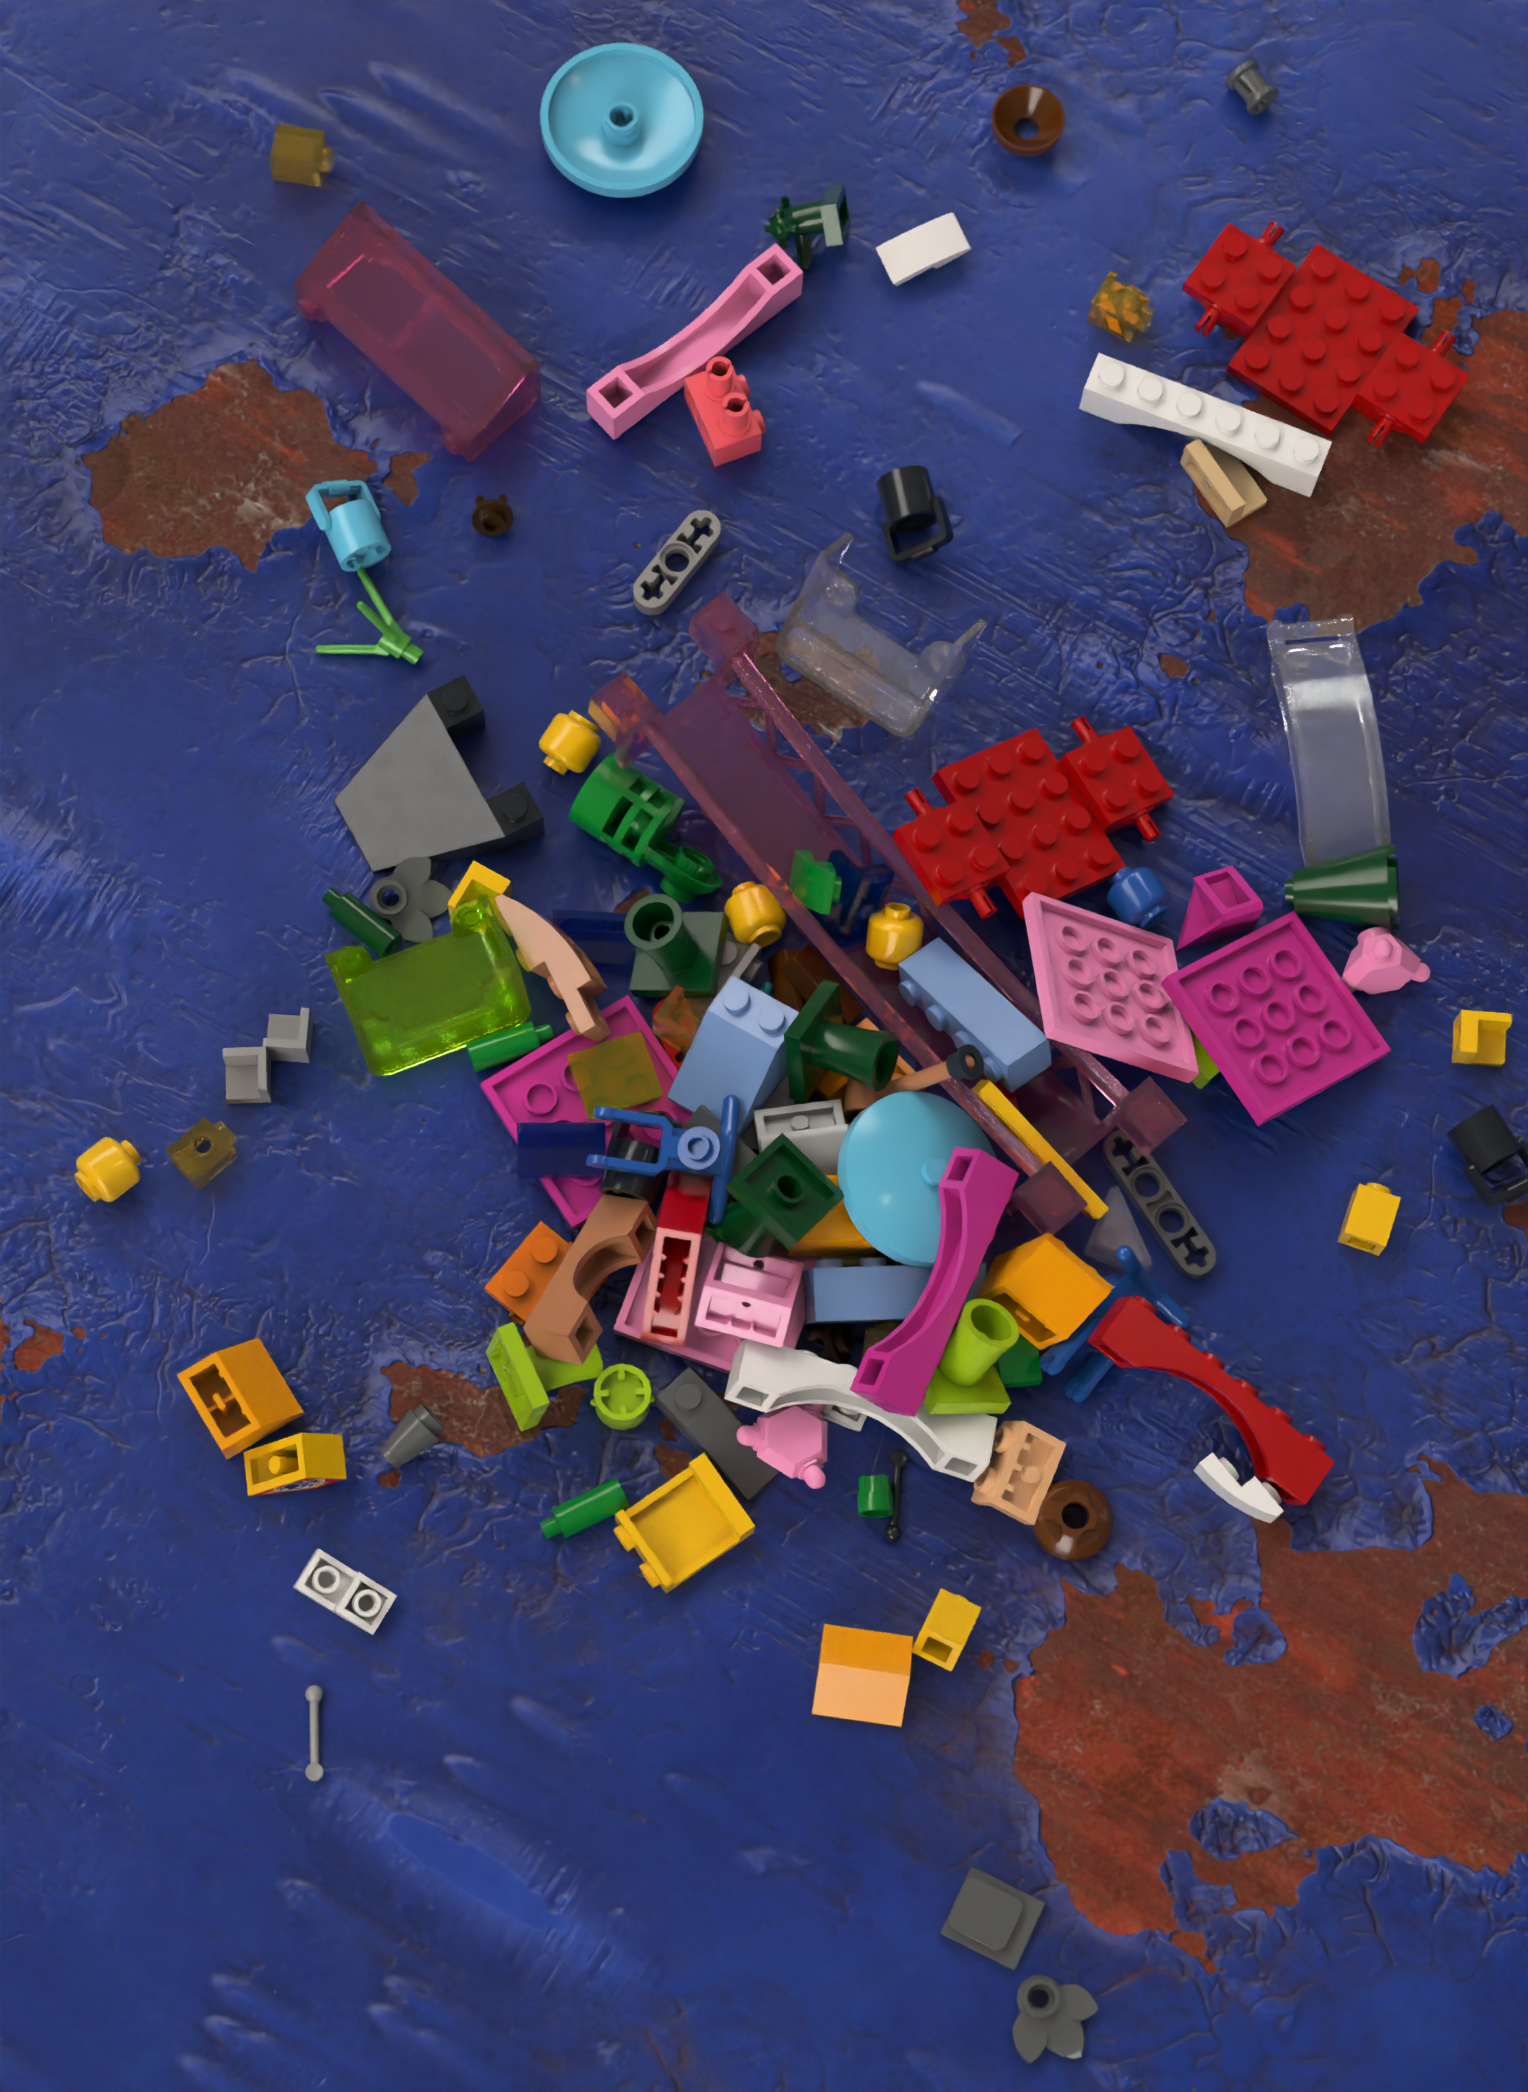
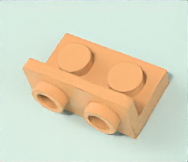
M1003 1421L1001 1426L995 1431L990 1464L974 1481L975 1490L971 1502L980 1506H991L1025 1525H1034L1066 1443L1025 1421Z

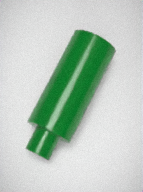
M532 1021L465 1044L476 1073L524 1057L540 1048L541 1043L553 1040L554 1035L550 1023L534 1027Z
M614 1478L552 1508L551 1511L554 1516L539 1524L546 1539L561 1532L564 1538H567L616 1514L622 1509L630 1507L617 1478Z

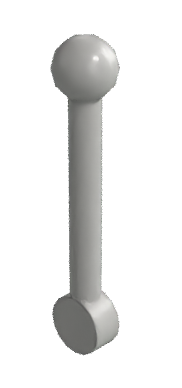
M312 1685L305 1692L306 1699L310 1702V1764L307 1766L305 1773L309 1780L319 1781L324 1776V1769L319 1764V1701L323 1697V1690L318 1685Z

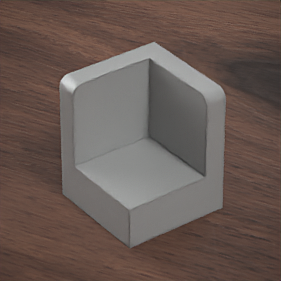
M301 1007L300 1016L269 1014L267 1038H263L262 1046H266L270 1060L310 1063L314 1025L310 1008Z
M266 1046L223 1048V1060L226 1065L227 1103L271 1102V1060Z

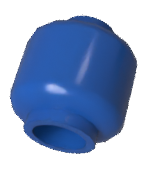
M1127 866L1115 873L1110 879L1109 883L1112 887L1107 894V904L1123 923L1143 930H1149L1161 922L1169 913L1170 909L1167 905L1170 901V892L1151 869L1139 867L1132 870Z

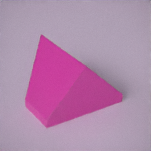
M1233 865L1193 878L1194 887L1175 952L1255 927L1264 909L1262 900Z

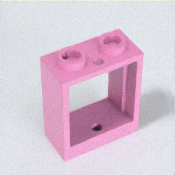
M719 1241L704 1284L695 1325L782 1348L805 1263L774 1255L764 1258L748 1257L738 1252L731 1244ZM761 1260L764 1266L757 1267L754 1261Z

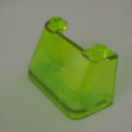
M487 894L465 901L453 911L450 917L453 932L373 962L368 951L361 946H345L324 955L364 1061L372 1074L388 1076L464 1048L467 1042L521 1025L528 1019L531 1013V1006L521 970Z

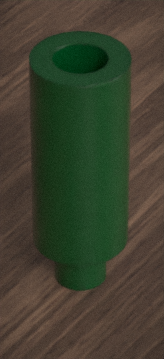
M332 887L323 896L322 901L332 908L329 914L330 917L380 958H386L399 944L402 934L350 892L342 895Z

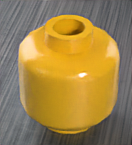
M573 710L570 711L569 715L565 713L557 714L539 740L541 751L547 754L543 763L563 776L568 769L575 773L583 772L601 746V738L596 734L599 727Z
M755 882L742 883L733 889L732 896L724 906V912L729 918V925L735 939L740 943L750 946L754 942L761 947L776 942L781 937L782 930L787 922L786 914L776 891L768 885H756Z
M888 903L884 909L876 910L870 915L868 921L865 948L867 954L875 960L877 966L889 970H899L898 964L921 949L924 928L923 920L917 914L911 912L910 906L903 903Z
M104 1137L77 1158L76 1167L78 1172L74 1174V1178L81 1189L93 1201L96 1202L101 1199L105 1202H113L140 1180V1171L137 1163L141 1161V1157L127 1140L118 1143L110 1137Z

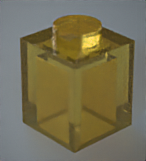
M277 124L269 159L273 180L321 187L324 172H331L334 149L328 147L326 131Z

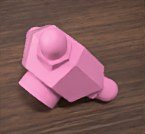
M1374 927L1358 935V945L1351 951L1341 979L1351 993L1357 989L1372 995L1398 990L1410 980L1424 982L1430 977L1431 972L1430 968L1426 964L1421 963V959L1401 940L1394 937L1389 929Z
M806 1403L785 1406L757 1417V1423H754L753 1426L744 1425L738 1429L736 1434L738 1442L742 1445L752 1446V1449L757 1451V1457L791 1479L795 1477L801 1480L804 1479L812 1489H819L825 1484L826 1476L822 1468L824 1467L823 1463L827 1462L828 1422L823 1420L824 1415L821 1412L826 1404Z

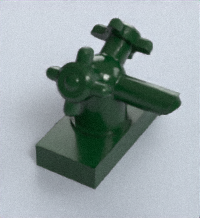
M844 184L828 186L822 200L791 206L789 198L782 196L780 198L781 206L774 211L773 216L768 218L770 224L764 227L766 233H771L773 238L779 241L782 249L789 247L788 238L793 236L798 267L806 272L814 260L810 235L824 233L826 246L844 243L851 224Z

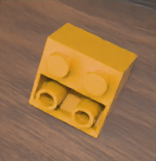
M1047 1233L996 1256L976 1297L988 1299L1003 1306L1016 1320L1019 1333L1039 1350H1042L1067 1339L1110 1294L1113 1286L1103 1279L1093 1267L1087 1265L1070 1251L1064 1242Z
M259 1338L217 1351L177 1374L227 1460L304 1414Z

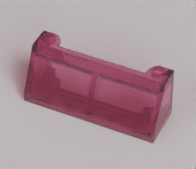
M363 200L348 213L294 282L297 297L295 304L300 312L311 321L316 318L321 322H324L326 319L331 322L440 424L443 433L440 439L444 446L456 456L461 453L470 463L541 399L539 362Z

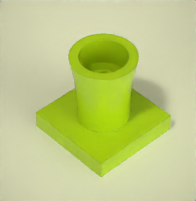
M983 1298L972 1299L965 1304L959 1321L945 1345L942 1360L936 1366L926 1390L924 1402L929 1414H1003L1011 1404L994 1362L1017 1342L1019 1328L1014 1317L1000 1304Z
M514 1322L497 1328L485 1352L521 1432L538 1425L550 1403L546 1395L547 1391L578 1381L598 1378L600 1373L603 1372V1363L596 1343L583 1365L538 1357L532 1345L524 1346Z

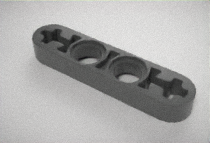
M1128 1129L1113 1131L1107 1136L1102 1148V1157L1105 1164L1176 1269L1189 1279L1205 1277L1212 1270L1216 1262V1251L1213 1244L1140 1137ZM1118 1141L1122 1146L1129 1143L1132 1146L1129 1158L1136 1166L1142 1160L1145 1165L1137 1167L1129 1176H1126L1124 1172L1128 1171L1130 1164L1123 1155L1115 1157L1112 1154L1116 1147L1115 1142ZM1142 1175L1153 1177L1159 1185L1158 1193L1152 1197L1141 1196L1135 1189V1180ZM1166 1211L1178 1213L1183 1220L1182 1229L1176 1233L1164 1231L1159 1224V1216ZM1188 1232H1191L1194 1236L1187 1242L1192 1251L1195 1253L1203 1251L1206 1255L1202 1261V1268L1196 1263L1190 1266L1186 1263L1185 1260L1189 1255V1251L1183 1243L1177 1249L1173 1245V1243L1181 1241Z

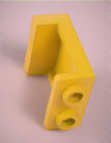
M702 1453L689 1462V1467L626 1511L622 1509L615 1514V1521L618 1526L613 1529L623 1547L627 1551L635 1548L644 1561L638 1567L651 1587L654 1589L660 1584L664 1592L668 1593L752 1535L755 1531V1525L705 1453Z

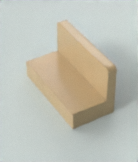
M1200 438L1185 446L1180 463L1226 528L1266 504V496L1238 458L1213 445H1204Z

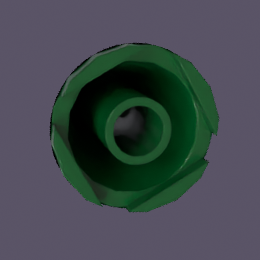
M1386 844L1293 870V879H1285L1286 905H1294V910L1297 914L1371 927H1384L1389 930L1400 929V917L1392 918V916L1398 915V906H1400L1398 858L1389 859V856H1396V844Z

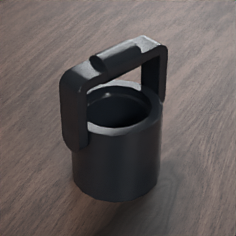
M912 465L897 468L879 478L876 487L886 518V522L882 523L881 527L890 558L893 561L903 565L911 561H920L938 552L939 548L953 540L954 533L945 503L940 496L936 497L929 471L925 466ZM938 522L941 534L926 538L901 552L896 534L906 535L920 532Z
M1494 1105L1487 1106L1471 1115L1446 1134L1465 1163L1463 1173L1486 1206L1494 1207L1503 1201L1511 1203L1528 1193V1176H1521L1505 1185L1495 1195L1482 1178V1176L1503 1165L1517 1154L1528 1169V1144L1523 1137L1514 1136Z
M637 1111L639 1113L665 1116L673 1128L682 1129L679 1122L672 1117L666 1116L663 1112ZM616 1122L607 1148V1156L656 1164L659 1148L641 1141L627 1139L631 1124ZM637 1125L638 1127L658 1129L653 1127ZM605 1169L599 1192L607 1195L648 1201L652 1208L665 1169L656 1176Z

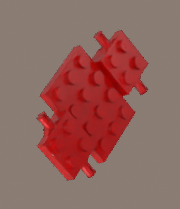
M1270 222L1258 239L1249 236L1228 223L1185 281L1182 291L1198 300L1206 310L1200 320L1194 325V329L1198 334L1203 329L1202 336L1208 337L1212 329L1219 322L1246 340L1228 364L1226 372L1327 437L1331 436L1352 407L1377 423L1370 434L1367 435V440L1371 444L1377 437L1374 446L1381 447L1392 430L1406 433L1424 444L1470 377L1469 374L1451 364L1445 358L1447 352L1456 342V337L1451 334L1444 343L1449 331L1443 330L1431 348L1423 346L1404 334L1417 316L1419 307L1316 243L1296 271L1297 265L1276 253L1272 248L1281 235L1284 234V229L1281 225L1275 230L1277 223Z
M1085 715L1078 717L1070 726L1074 729L1083 745L1064 754L1059 762L1038 729L1034 728L937 770L931 780L948 806L932 808L921 792L920 787L907 793L904 798L908 801L917 818L898 827L892 837L935 905L939 907L952 900L970 899L980 914L981 919H985L998 910L985 890L999 885L1020 919L1023 920L1025 916L1022 901L1031 892L1058 901H1064L1111 879L1115 873L1126 867L1106 835L1135 823L1147 844L1158 839L1162 832L1158 829L1149 813L1153 809L1168 803L1175 794L1130 725L1109 735H1097Z

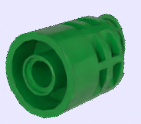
M616 753L609 754L595 768L579 791L570 809L569 820L599 841L609 845L618 854H622L631 860L639 868L650 864L662 872L665 876L660 883L661 888L669 896L680 902L692 904L697 895L716 891L723 883L721 876L714 870L713 862L708 857L690 847L681 846L678 848L667 840L684 811L686 801L667 790L659 782L648 777L647 774Z

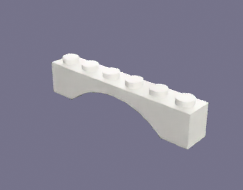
M1098 353L1085 384L1079 407L1080 410L1117 424L1153 426L1196 439L1200 438L1201 441L1220 448L1242 460L1261 473L1271 483L1308 497L1312 494L1332 441Z
M746 1338L734 1353L724 1397L726 1400L765 1413L785 1406L806 1403L830 1404L856 1410L879 1420L900 1434L921 1454L932 1469L970 1482H974L990 1464L997 1424L996 1417L987 1414H929L924 1401L918 1408L915 1417L889 1413L850 1391L858 1371L852 1365L837 1364L819 1358L815 1353L808 1350H795L784 1345L780 1348Z

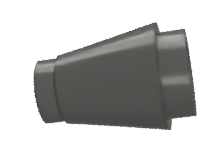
M421 1403L415 1410L409 1408L379 1451L391 1465L398 1469L440 1441L439 1435L446 1428Z

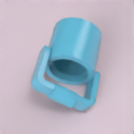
M361 480L324 481L321 484L314 485L306 494V501L320 530L325 531L342 570L358 571L360 568L365 569L378 563L389 554L391 545L380 523L381 516L366 483ZM355 494L358 500L344 503L328 513L321 497L333 498Z

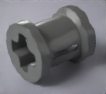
M1248 60L1239 65L1231 72L1226 82L1229 89L1236 90L1247 103L1246 110L1251 115H1256L1265 110L1274 102L1279 94L1276 86L1269 85L1257 71L1258 64L1254 60Z

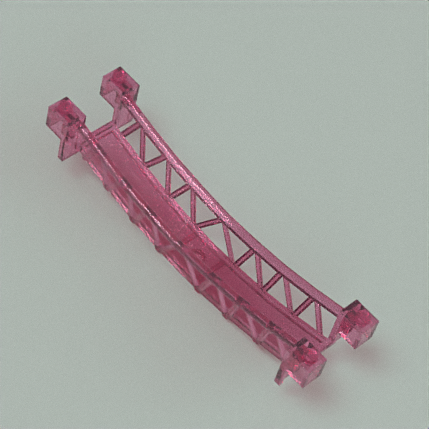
M725 591L691 617L688 630L690 637L716 665L714 676L661 719V712L625 671L590 697L588 713L617 745L614 760L624 769L652 745L655 746L660 753L661 760L668 763L699 803L701 812L715 823L747 863L749 872L753 877L762 881L794 920L797 930L813 942L829 963L861 997L868 1012L874 1018H879L891 1032H895L898 1035L899 1041L910 1051L921 1070L945 1062L948 1056L957 1053L958 1049L953 1039L944 1030L937 1031L930 1024L924 1011L917 1005L911 1006L902 997L898 987L901 983L899 970H889L877 966L875 960L866 952L870 915L876 910L884 909L886 904L895 902L880 884L916 896L931 942L939 937L932 918L933 915L964 949L955 952L965 961H974L976 971L987 982L988 975L1012 1001L1010 1003L1020 1012H1023V1015L1045 1034L1039 1001L948 903L939 907L935 905L896 842L838 774L754 666L761 632ZM739 677L755 698L729 696L724 688ZM739 708L765 711L767 744ZM776 726L802 759L778 754ZM784 766L813 772L815 805ZM825 788L848 816L826 814ZM832 826L859 828L862 862ZM870 843L902 881L873 871ZM794 849L811 851L815 861L831 862L836 871V876L842 877L840 899L838 903L831 902L830 915L820 914L804 906L789 888ZM924 934L921 948L930 943ZM1050 1038L1049 1040L1066 1057L1051 1059L1052 1065L1014 1091L1019 1112L1069 1166L1075 1163L1117 1126L1140 1152L1147 1157L1177 1132L1188 1120L1150 1076L1132 1092H1128L1087 1050ZM1076 1067L1083 1102L1052 1071ZM983 1074L974 1080L967 1078L955 1080L950 1078L939 1082L965 1112L1014 1160L1018 1171L1029 1175L1030 1178L1016 1189L1004 1208L1010 1217L1020 1210L1041 1235L1050 1233L1055 1236L1089 1205L1051 1161L1043 1165L972 1093L971 1089L981 1079L984 1080ZM1089 1080L1115 1105L1103 1121L1095 1115Z

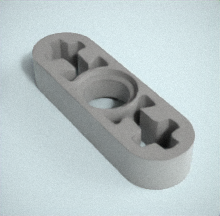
M698 510L689 514L637 578L633 586V601L640 612L646 615H658L664 612L717 547L720 541L721 524L716 515L706 510ZM705 525L709 526L710 537L704 534L701 535L695 542V550H693L689 544L695 536L694 526L699 529ZM679 553L688 559L689 565L683 571L674 572L667 568L665 560L668 556ZM660 574L665 580L659 589L660 599L652 597L649 601L645 600L644 589L652 591L659 583Z

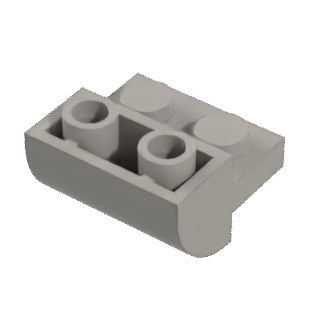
M840 1099L753 1110L759 1153L783 1133L825 1175H838V1155L843 1137L848 1129V1124H845Z

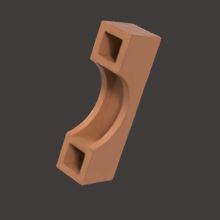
M607 1194L601 1196L594 1210L588 1215L586 1223L576 1240L568 1248L564 1260L555 1275L549 1280L546 1290L534 1310L528 1315L523 1326L538 1357L584 1364L603 1331L589 1305V1299L593 1290L612 1272L629 1265L643 1263L655 1242L658 1222L648 1201Z

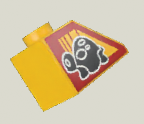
M299 1433L243 1452L248 1496L315 1489L347 1479L343 1438L340 1434Z

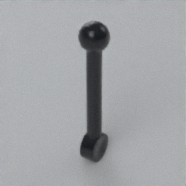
M903 1450L893 1451L890 1457V1463L894 1467L892 1482L894 1513L890 1515L889 1526L884 1530V1537L889 1542H896L901 1538V1530L898 1527L903 1467H905L908 1461V1455Z

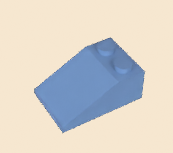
M732 975L707 1009L671 1086L667 1099L691 1114L700 1105H704L721 1121L724 1098L728 1095L737 1096L740 1100L737 1137L740 1139L753 1121V1110H760L788 1072L784 1033L799 1012Z

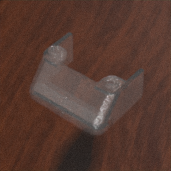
M846 532L819 554L777 637L776 649L780 658L787 665L893 735L899 737L910 736L921 727L958 677L987 623L979 619L953 645L946 641H935L924 649L920 658L852 614L859 597L858 589L855 582L849 576L838 570L854 537L851 533Z

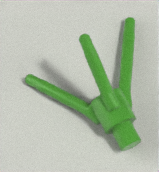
M358 569L357 574L383 620L363 601L357 603V608L383 633V636L377 645H317L316 652L318 654H377L382 656L391 654L397 659L402 656L415 665L424 651L410 642L412 638L405 634L395 622L365 569Z

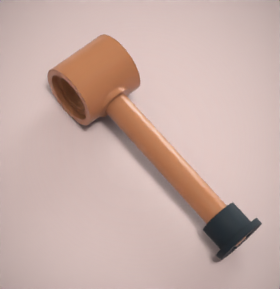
M966 1044L959 1047L957 1053L949 1055L945 1062L892 1081L890 1079L886 1087L879 1092L848 1078L844 1119L851 1124L860 1112L869 1105L894 1093L917 1091L950 1078L955 1080L963 1078L969 1080L977 1079L984 1070L983 1058L975 1046Z

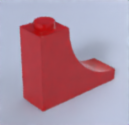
M669 1173L656 1230L640 1339L678 1346L685 1345L713 1179Z

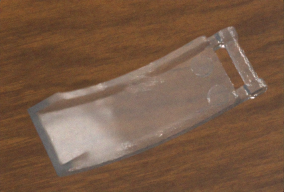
M1338 614L1336 619L1291 624H1282L1280 620L1268 621L1266 634L1272 656L1271 671L1289 745L1297 802L1299 844L1305 866L1315 865L1391 844L1386 779L1377 719L1366 670L1354 632L1352 614ZM1329 636H1338L1339 640L1285 644V641Z

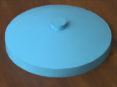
M611 43L592 47L577 54L554 74L546 87L541 102V135L551 161L571 182L598 195L626 198L642 196L662 189L676 180L689 167L698 152L703 135V106L694 81L675 60L658 50L643 45Z
M904 1091L878 1100L861 1111L850 1124L843 1137L838 1155L839 1189L843 1192L844 1198L842 1200L853 1224L862 1236L878 1251L895 1261L916 1267H934L941 1228L938 1185L954 1148L981 1149L996 1158L993 1148L980 1126L963 1109L943 1097L921 1091Z

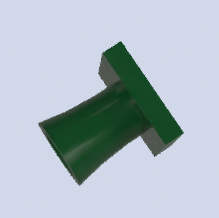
M651 894L638 900L628 911L624 923L625 934L628 940L637 947L629 989L635 997L715 998L729 918L724 912H682L679 904L672 897L665 894Z
M823 979L784 1033L790 1098L806 1103L829 1070L856 1080L877 1092L883 1090L890 1081L897 1064L899 1054L898 1035L895 1032L869 1030L843 1024L839 983Z
M781 1133L725 1187L739 1202L726 1211L723 1218V1231L729 1243L738 1252L748 1257L764 1258L771 1255L777 1248L779 1241L790 1251L844 1198V1195L807 1156Z

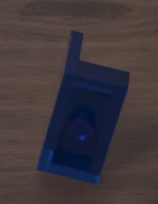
M841 849L832 850L827 862L833 864L836 876L842 877L839 902H831L830 915L820 914L810 909L808 920L837 949L866 944L869 917L872 913L882 911L895 872L886 863L858 867Z
M553 910V924L570 936L584 951L595 968L633 970L637 947L628 940L625 934L624 923L627 913Z
M517 1123L518 1178H603L605 1169L586 1165L587 1156L590 1154L606 1156L605 1123Z

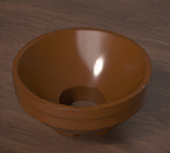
M1033 84L1014 86L1003 92L994 103L991 114L992 131L998 143L1013 154L1029 157L1041 155L1052 149L1063 133L1065 126L1063 105L1051 91ZM1028 122L1036 127L1038 134L1032 139L1024 140L1016 135L1014 128L1020 123Z
M1073 1479L1060 1481L1049 1487L1040 1506L1036 1522L1032 1525L1033 1533L1041 1547L1053 1557L1065 1561L1085 1560L1098 1553L1109 1540L1113 1526L1112 1510L1107 1498L1092 1484ZM1076 1503L1086 1509L1088 1522L1084 1527L1072 1529L1064 1523L1062 1510L1069 1504Z

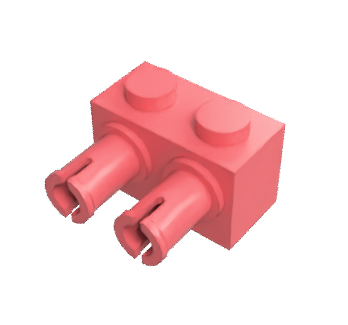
M723 356L714 357L707 363L706 371L684 378V397L715 467L761 450L762 434L766 433L763 418L758 409L752 411L747 398H750L747 381L743 374L736 375L728 358Z

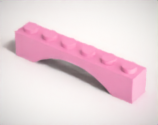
M775 243L748 264L718 299L682 331L649 353L630 362L618 365L586 390L587 412L615 440L684 386V378L701 373L706 369L710 359L723 356L802 294L803 271Z

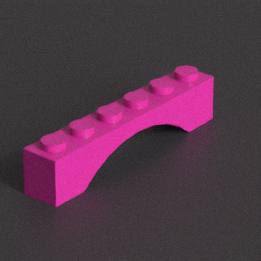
M954 1148L938 1185L941 1207L940 1239L936 1261L928 1284L918 1303L902 1324L885 1339L866 1350L850 1391L889 1413L915 1417L918 1408L925 1399L926 1390L936 1366L942 1360L944 1348L952 1329L960 1318L961 1308L970 1287L978 1276L982 1259L989 1244L995 1237L996 1227L1006 1204L1012 1197L1013 1187L1020 1173L981 1149Z

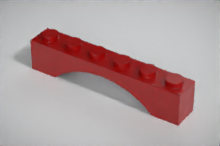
M1132 1296L1117 1298L1087 1341L1120 1368H1145L1166 1372L1190 1382L1208 1394L1228 1414L1241 1433L1251 1456L1255 1477L1262 1483L1264 1481L1268 1482L1287 1504L1306 1505L1335 1463L1334 1460L1324 1453L1327 1449L1325 1445L1315 1437L1306 1433L1302 1435L1291 1426L1293 1420L1285 1412L1274 1406L1268 1408L1257 1399L1259 1392L1252 1385L1242 1379L1235 1381L1223 1371L1225 1364L1219 1358L1207 1351H1203V1353L1198 1351L1189 1343L1191 1337L1187 1332L1172 1323L1167 1325L1155 1316L1158 1311L1150 1302L1140 1296H1135V1298Z

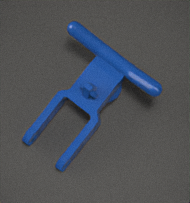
M728 1095L724 1098L720 1135L713 1132L710 1128L703 1126L693 1127L689 1130L673 1128L665 1116L597 1106L594 1108V1118L660 1129L661 1137L657 1163L652 1164L590 1154L587 1156L586 1165L648 1176H656L664 1169L714 1176L707 1218L712 1224H719L725 1216L729 1191L725 1187L732 1178L740 1100L735 1095Z
M1121 1245L1116 1250V1257L1126 1272L1125 1276L1122 1279L1117 1275L1102 1277L1113 1286L1110 1294L1067 1339L1054 1344L1045 1352L1039 1364L1044 1372L1047 1371L1050 1375L1059 1373L1066 1365V1362L1097 1327L1117 1298L1129 1296L1135 1298V1296H1140L1154 1304L1168 1319L1182 1329L1190 1325L1191 1317L1162 1289L1142 1266L1132 1248L1128 1245ZM1097 1350L1078 1374L1067 1383L1065 1387L1066 1396L1069 1399L1072 1398L1076 1403L1085 1400L1114 1362Z

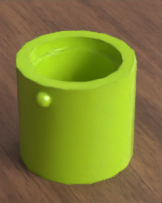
M621 1363L610 1366L600 1373L594 1386V1398L590 1400V1404L595 1406L596 1413L604 1424L613 1429L628 1430L637 1427L646 1419L650 1412L651 1403L655 1402V1397L652 1395L649 1379L643 1371L633 1365Z

